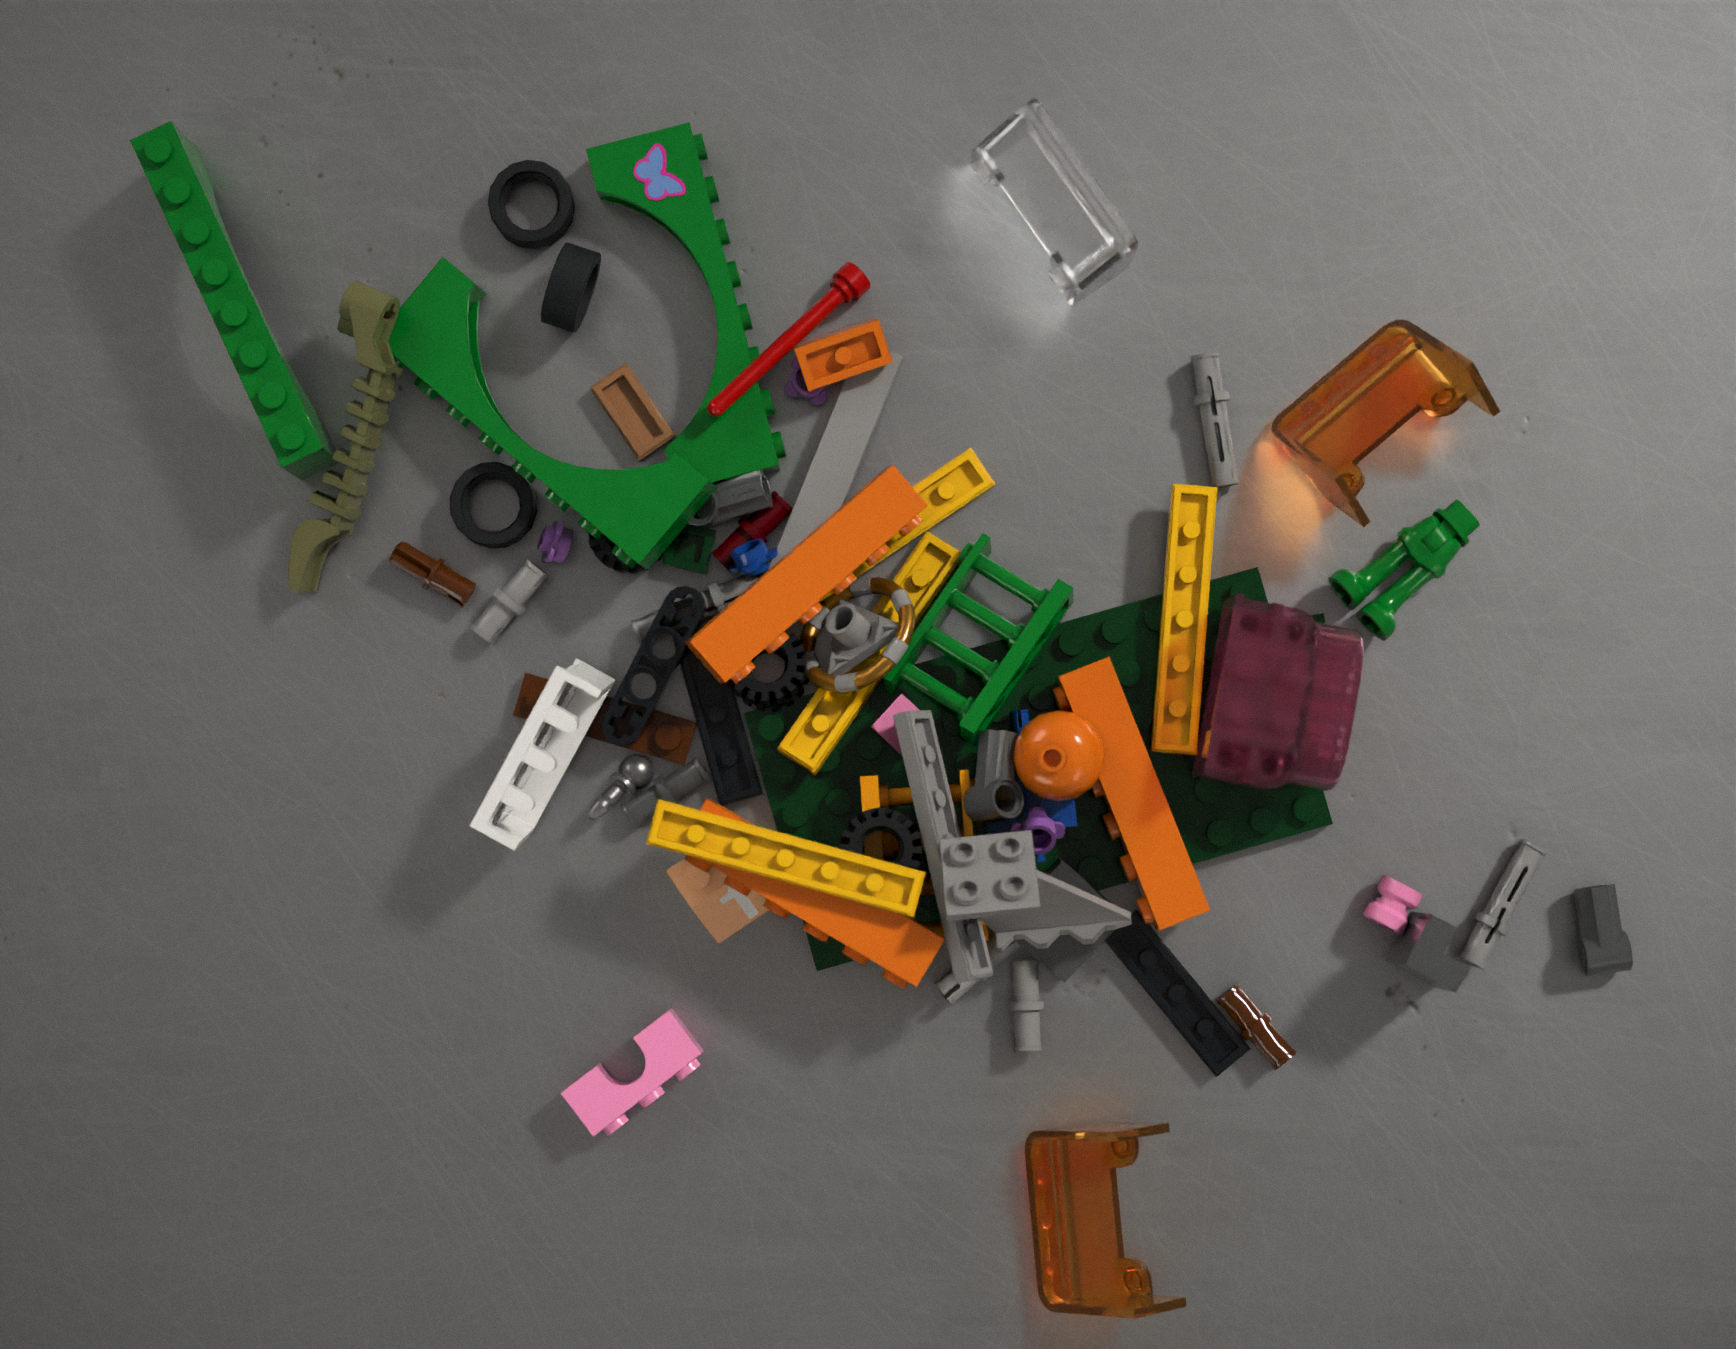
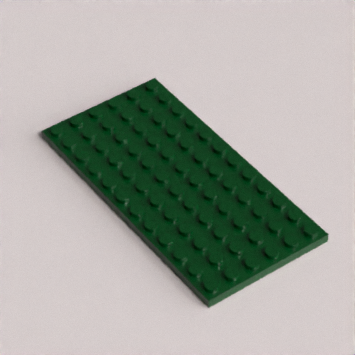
M1258 567L1210 580L1197 755L1150 752L1163 594L1059 623L988 727L990 730L1013 732L1010 711L1018 710L1020 728H1022L1020 710L1029 709V721L1040 714L1059 710L1052 689L1059 687L1056 678L1110 657L1192 864L1333 824ZM1004 639L970 648L992 663L995 660L1002 662L1010 650L1007 647V641ZM947 655L914 664L915 667L967 699L970 696L977 698L985 687L981 676ZM881 679L816 776L777 750L815 693L794 698V703L789 707L785 702L779 704L780 710L772 711L771 706H766L765 711L755 709L744 713L777 831L840 848V840L845 827L855 816L862 812L860 776L878 775L879 785L888 784V789L910 787L903 757L871 728L901 694L919 710H931L949 785L959 784V770L969 769V779L976 778L978 744L974 746L960 737L959 723L961 721L957 719L958 714L904 680L893 695L886 691L884 679ZM1089 789L1078 798H1075L1078 826L1065 827L1064 836L1061 839H1056L1053 849L1045 853L1046 861L1038 862L1037 855H1035L1036 870L1045 873L1060 858L1097 891L1128 883L1119 857L1126 854L1120 839L1112 840L1105 826L1102 815L1109 813L1103 796L1095 798L1091 789ZM953 802L959 829H962L961 803ZM914 805L889 807V809L896 810L909 818L918 832H920ZM972 821L973 836L987 835L986 823L978 824ZM864 842L862 846L863 855H865ZM922 850L920 863L916 870L926 872L925 877H931L925 850ZM898 851L892 852L890 857H883L884 861L893 863L897 858ZM935 894L920 895L915 915L912 918L921 923L941 921ZM806 932L817 971L855 961L842 953L845 945L833 937L829 936L827 942H823Z

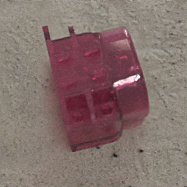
M1235 593L1223 601L1192 778L1257 790L1274 789L1285 783L1325 791L1333 789L1340 779L1352 732L1364 657V642L1361 633L1355 629L1317 623L1311 615L1301 609L1286 607L1284 604L1275 602L1270 604L1245 599L1244 594Z

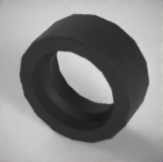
M524 160L512 163L497 175L490 187L488 207L495 226L505 239L518 247L537 249L550 246L565 235L573 221L575 204L569 184L559 170L545 162ZM528 179L541 180L550 185L556 193L558 202L557 211L552 221L543 228L536 230L522 229L513 224L507 215L505 207L507 195L512 187L520 181Z
M565 243L556 259L547 284L541 309V322L570 332H577L586 315L596 286L601 264L600 253L571 243Z
M500 462L480 463L467 469L455 482L450 495V515L457 529L473 543L489 549L506 548L520 541L532 528L537 514L536 495L529 481L511 466ZM498 479L507 482L515 489L519 497L520 509L517 518L509 527L501 531L489 532L479 528L472 522L468 514L467 502L470 493L478 484L486 480Z

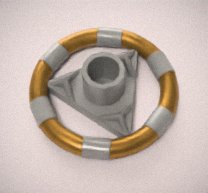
M872 576L856 579L837 596L834 593L820 602L823 609L805 623L799 643L803 645L806 654L800 656L799 659L806 658L807 660L806 668H803L806 677L813 684L827 691L844 693L861 690L880 680L898 664L909 648L913 636L915 611L907 591L891 580ZM872 594L885 595L891 599L898 613L899 621L896 623L847 601L854 597ZM825 624L828 632L832 635L827 673L822 670L815 655L816 639ZM889 644L881 657L872 665L860 672L845 674Z

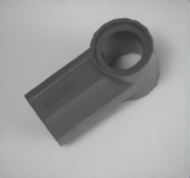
M757 470L713 483L717 489L709 497L712 502L710 514L701 519L696 513L688 524L712 528L725 521L772 508V491L764 471Z
M990 729L979 731L975 784L967 789L964 796L965 811L969 818L978 824L1011 819L1018 816L1023 809L1024 794L1020 785L1016 782V769L1013 760L1017 733L1007 730Z
M1615 884L1574 889L1581 933L1577 940V953L1583 975L1587 977L1631 970L1633 965L1632 949L1627 933L1622 930Z

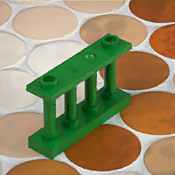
M982 533L975 545L969 542L964 547L956 563L959 568L913 633L909 648L898 664L883 677L886 691L893 695L904 680L957 713V719L961 721L959 723L960 737L974 746L979 742V731L988 729L1074 602L1073 587L1060 579L1055 582L1051 590L1047 588L1040 590L989 559L988 557L992 553L990 537ZM977 573L1032 605L1031 611L1035 613L1026 626L1023 624L1018 626L1012 624L963 594ZM952 609L957 610L1007 641V647L1010 650L1002 662L995 660L992 663L939 630ZM928 644L983 678L982 683L985 684V687L977 698L972 696L968 699L914 666Z

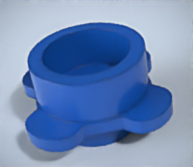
M762 538L753 539L739 545L731 552L734 563L728 569L730 573L742 572L746 577H753L766 571L770 567L768 560L775 558L779 552L777 548L768 550Z

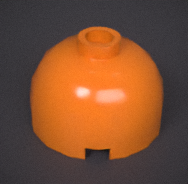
M1059 710L1043 713L1025 724L1016 739L1013 754L1016 773L1025 787L1042 799L1060 802L1078 798L1095 785L1103 772L1104 745L1102 737L1094 725L1079 714Z

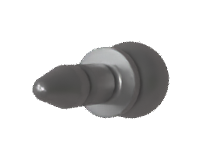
M639 754L626 757L621 762L619 771L614 772L610 776L612 784L602 793L601 797L594 801L587 817L590 820H595L607 814L611 807L615 806L624 796L631 799L636 795V790L647 787L654 776V768L651 761Z

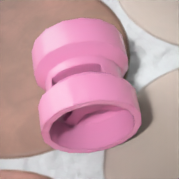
M1383 875L1377 886L1379 894L1382 895L1381 898L1376 897L1375 901L1368 903L1362 915L1382 927L1403 936L1409 925L1407 919L1409 913L1406 910L1417 908L1423 895L1405 884Z

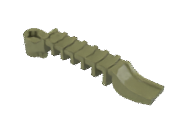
M359 281L351 283L342 297L339 309L340 320L337 329L339 332L355 338L357 350L355 362L370 369L367 378L359 376L353 380L351 386L355 390L366 394L364 404L354 400L347 404L345 410L347 413L358 417L359 422L357 428L350 424L343 426L339 434L341 437L353 442L351 451L340 448L334 452L332 457L336 462L346 465L344 475L330 470L322 478V482L340 489L337 499L318 490L311 493L308 499L309 503L332 512V518L305 520L299 524L293 534L289 553L288 576L290 590L297 593L306 591L317 592L323 564L328 552L337 542L353 534L355 520L360 518L362 510L359 508L363 495H366L369 487L366 485L368 476L376 465L373 462L376 448L381 447L383 441L379 438L381 430L390 417L386 412L389 402L394 400L396 392L393 391L396 377L401 376L403 369L396 366L389 344V339L399 314L400 301L397 297Z

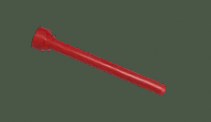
M846 262L833 274V281L830 283L831 289L708 403V413L713 417L721 416L842 302L849 303L851 300H859L871 288L870 282L863 271L850 262Z

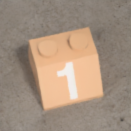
M682 859L666 870L690 908L718 944L768 911L763 906L767 898L753 890H750L747 896L734 890L724 883L727 875L712 866L707 873Z

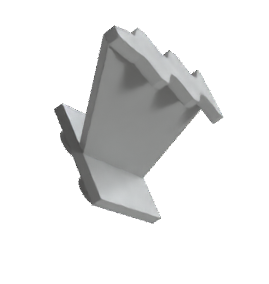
M1032 830L940 839L947 921L980 918L996 933L997 953H1002L1014 940L1019 939L1026 940L1038 949L1048 948L1060 935H1070L1082 944H1093L1104 931L1116 930L1132 924L1130 911L1036 870Z

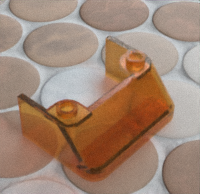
M1395 320L1381 327L1284 409L1274 419L1271 430L1280 446L1330 503L1362 527H1365L1370 523V520L1356 499V496L1364 486L1365 476L1356 464L1420 410L1432 417L1449 416L1455 413L1466 401H1470L1492 417L1496 416L1500 410L1471 360L1410 321Z
M1114 1122L1049 1128L1034 1131L1027 1137L1025 1161L1037 1289L1041 1302L1048 1310L1059 1313L1136 1319L1186 1307V1297L1153 1295L1152 1277L1145 1263L1135 1257H1124L1116 1168L1129 1167L1136 1161L1139 1153L1138 1138L1170 1132L1169 1123Z

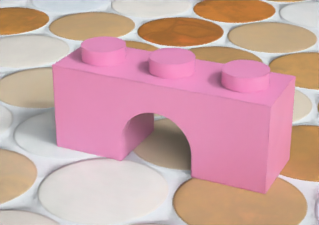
M672 1008L633 1037L645 1056V1069L640 1078L630 1082L616 1080L600 1062L561 1092V1095L593 1137L601 1130L607 1136L611 1135L629 1121L625 1112L639 1102L643 1109L665 1093L660 1086L673 1075L681 1081L701 1065L696 1058L704 1050Z

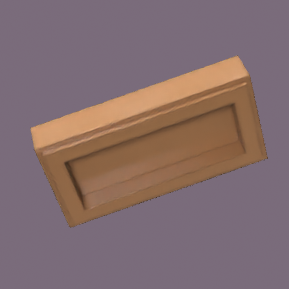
M627 363L590 387L640 462L677 438Z

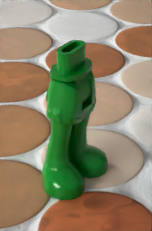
M1456 499L1444 510L1437 508L1432 516L1421 520L1412 527L1402 528L1397 534V540L1362 570L1353 573L1347 569H1340L1328 578V581L1340 601L1349 610H1354L1404 562L1408 560L1413 567L1377 598L1364 605L1356 613L1357 619L1368 631L1382 641H1385L1396 629L1394 614L1427 582L1433 578L1438 579L1446 573V566L1455 557L1459 549L1469 543L1468 536L1480 526V523Z

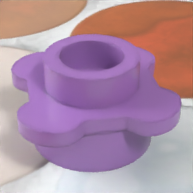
M797 358L792 361L793 372L791 380L785 384L786 394L790 398L800 396L810 399L813 405L823 404L827 400V393L825 391L827 385L808 392Z
M555 520L552 527L548 525L544 527L537 550L543 552L541 562L550 563L553 560L563 563L572 543L574 530L564 527L563 520Z
M1041 807L1031 808L1024 820L1013 823L1010 828V832L1032 830L1035 855L1051 851L1056 844V839H1061L1065 834L1064 824L1054 822L1046 815V810Z

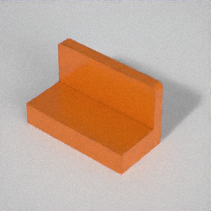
M875 317L798 343L793 348L808 392L893 362L880 322Z

